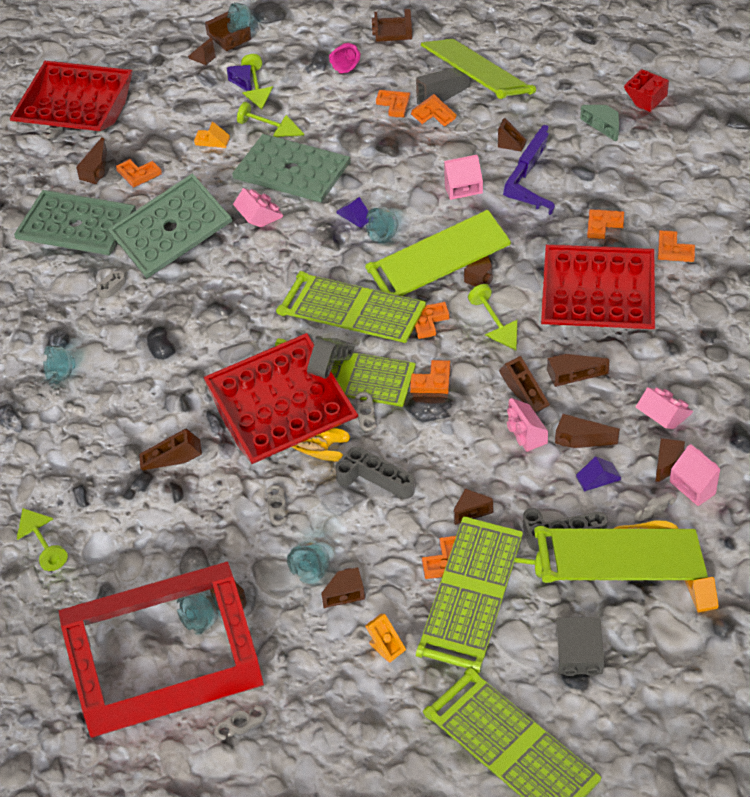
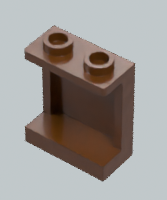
M404 9L405 17L378 18L377 12H374V17H372V36H376V42L412 40L410 9Z
M231 11L205 22L207 35L226 51L251 40L250 27L242 28L236 23Z

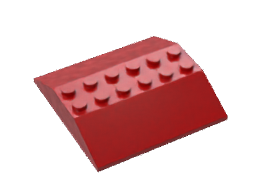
M45 60L12 113L10 121L102 131L115 124L126 102L133 71Z
M546 244L541 324L655 329L654 249Z
M307 333L203 377L221 418L235 443L251 464L358 417L357 412L332 372H330L326 379L307 372L314 347Z

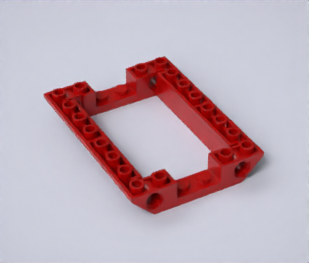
M228 561L58 610L82 712L91 738L264 686L257 655ZM214 588L215 598L220 609L236 666L105 705L85 625Z

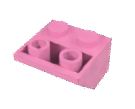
M477 155L444 161L445 189L450 200L483 193V179Z
M243 188L233 203L234 207L250 224L258 227H263L284 216L279 211V206L272 203L268 195L264 193L261 195L254 189L248 190Z
M647 387L636 405L637 409L668 429H675L693 412L688 408V403L681 399L673 398V393L658 387L655 389Z
M513 398L509 399L507 427L510 432L515 434L518 444L523 446L526 452L547 444L548 430L531 406Z
M690 444L672 467L669 482L699 506L716 494L720 468L715 462L709 460L702 451Z

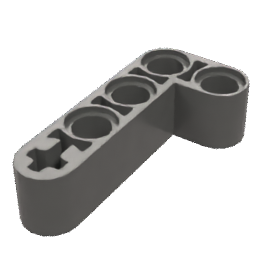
M318 338L312 350L307 372L325 379L328 378L334 360H350L354 353L355 345L338 338Z
M360 447L350 448L335 465L336 479L338 484L342 486L351 485L358 476H361L400 498L408 499L415 493L414 477L411 473Z
M528 508L523 513V531L529 547L534 551H539L538 539L534 534V529L537 526H544L550 529H607L608 517L603 512H592L544 522L540 510L536 508ZM548 536L546 537L547 548L552 549V538Z

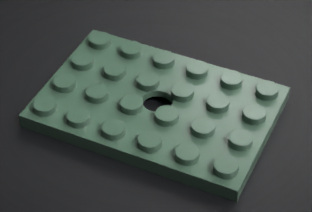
M262 134L233 171L232 176L237 180L322 203L351 160L346 155ZM295 163L298 165L293 166L290 169H287L285 167L287 164Z
M192 173L110 227L108 232L147 279L231 223L232 218ZM167 222L177 224L173 231H166L164 225Z
M42 190L14 235L18 240L110 255L117 242L109 234L108 229L135 212L136 208L135 205ZM77 220L82 221L81 225L79 226H70V223H76Z

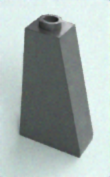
M457 68L417 77V104L420 105L433 94L442 102L448 100L470 87V77Z

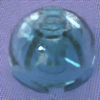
M236 2L230 5L227 17L230 18V23H227L230 33L245 29L253 24L254 17L248 6Z
M372 208L369 210L366 219H369V224L366 225V229L371 240L385 242L393 238L398 229V220L393 211L388 208Z
M56 345L45 347L43 355H47V359L43 361L46 379L50 380L49 383L64 381L71 375L72 368H75V358L71 357L70 352L64 347Z
M312 540L302 541L291 549L287 556V564L293 575L297 574L302 577L299 580L312 584L317 583L327 573L330 566V556L320 543Z
M203 591L177 600V603L180 602V608L177 609L178 616L189 631L191 629L197 631L194 634L199 635L206 632L216 622L218 617L217 602L208 593Z

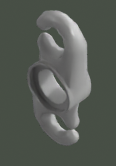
M48 125L49 128L42 132V137L46 139L55 138L64 132V127Z
M360 392L356 395L355 399L359 400L361 397H366L367 400L356 402L359 425L363 431L372 432L377 427V424H375L376 419L374 418L375 411L372 396L367 392ZM363 409L371 410L368 415L361 414V411ZM367 422L374 423L371 427L365 426Z
M271 485L266 490L269 493L267 494L269 520L273 525L280 526L287 521L285 517L286 502L284 489L280 485ZM272 490H278V491H279V492H278L277 494H275V495L270 494V492H271ZM275 502L282 503V505L279 508H273L271 506ZM278 515L283 516V519L279 521L274 518Z
M669 492L651 499L646 507L643 508L644 512L641 509L638 510L634 519L637 522H644L653 517H658L668 507V502L670 505L675 503L677 500L676 493Z
M255 705L254 709L261 712L259 717L252 716V708L247 711L234 712L230 717L216 725L214 729L215 736L220 740H226L227 736L220 733L222 728L229 729V737L234 734L248 732L251 728L265 720L267 716L266 709L261 705ZM239 718L247 720L246 724L242 727L234 724Z

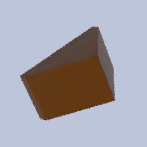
M209 38L193 51L188 58L208 65L216 58L213 39Z
M503 118L498 128V148L522 151L527 140L506 118Z
M465 489L453 510L454 524H460L463 517L476 519L492 514L493 499Z

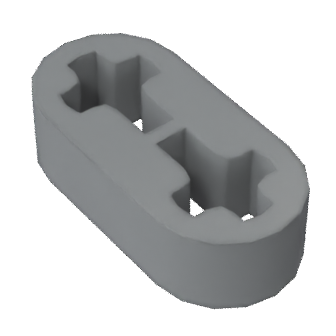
M113 271L97 285L98 295L101 298H109L126 283L124 273L122 271Z

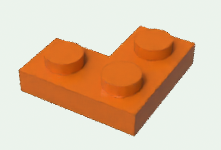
M379 90L376 105L390 106L388 110L389 116L404 118L410 101V93Z
M435 94L411 112V115L421 124L434 117L444 127L455 120L457 116Z
M129 159L116 166L119 174L133 188L162 174L161 169L153 161L137 167Z
M589 209L587 238L605 239L606 227L623 228L624 211Z
M659 230L658 260L694 262L695 245L677 244V231Z
M445 302L425 306L414 327L418 339L436 336L434 322L449 320V312Z
M431 360L430 374H411L410 393L448 394L450 361Z
M456 536L439 538L442 555L422 557L425 579L443 576Z

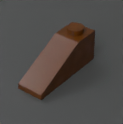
M101 137L77 165L76 169L79 180L97 184L103 178L107 157L104 138Z
M563 354L548 358L547 372L554 386L557 387L608 374L610 361L608 358Z
M521 356L505 363L499 369L501 376L511 391L522 402L529 404L535 413L550 405Z
M563 414L556 429L555 443L571 448L616 445L619 442L620 429Z
M185 428L140 453V469L144 471L187 463L202 455L201 441Z

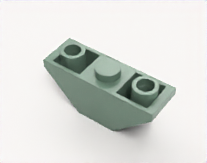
M607 105L581 106L580 119L612 140H618L619 114L617 111Z

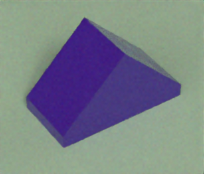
M251 65L228 66L226 68L228 81L246 91L252 90Z
M360 197L346 203L336 211L338 215L359 228L364 227L373 220L372 215Z
M596 456L576 474V478L584 492L621 480V476L613 463Z

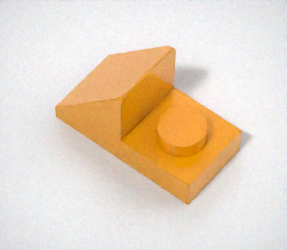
M212 122L208 131L198 130L194 143L197 146L226 148L230 135Z
M714 577L685 580L697 613L718 609Z
M379 614L365 625L372 637L369 644L386 661L392 662L406 650L385 614Z

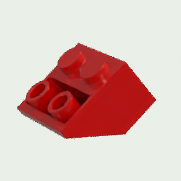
M641 69L624 85V89L636 107L651 112L667 97L669 80Z

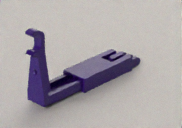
M543 125L520 156L517 167L505 183L503 195L511 199L536 205V209H539L540 206L549 208L548 214L551 215L555 207L553 202L519 185L523 177L526 178L546 148L549 127Z

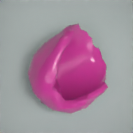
M348 42L335 48L329 55V61L334 70L339 73H348L360 61L361 53L356 45Z

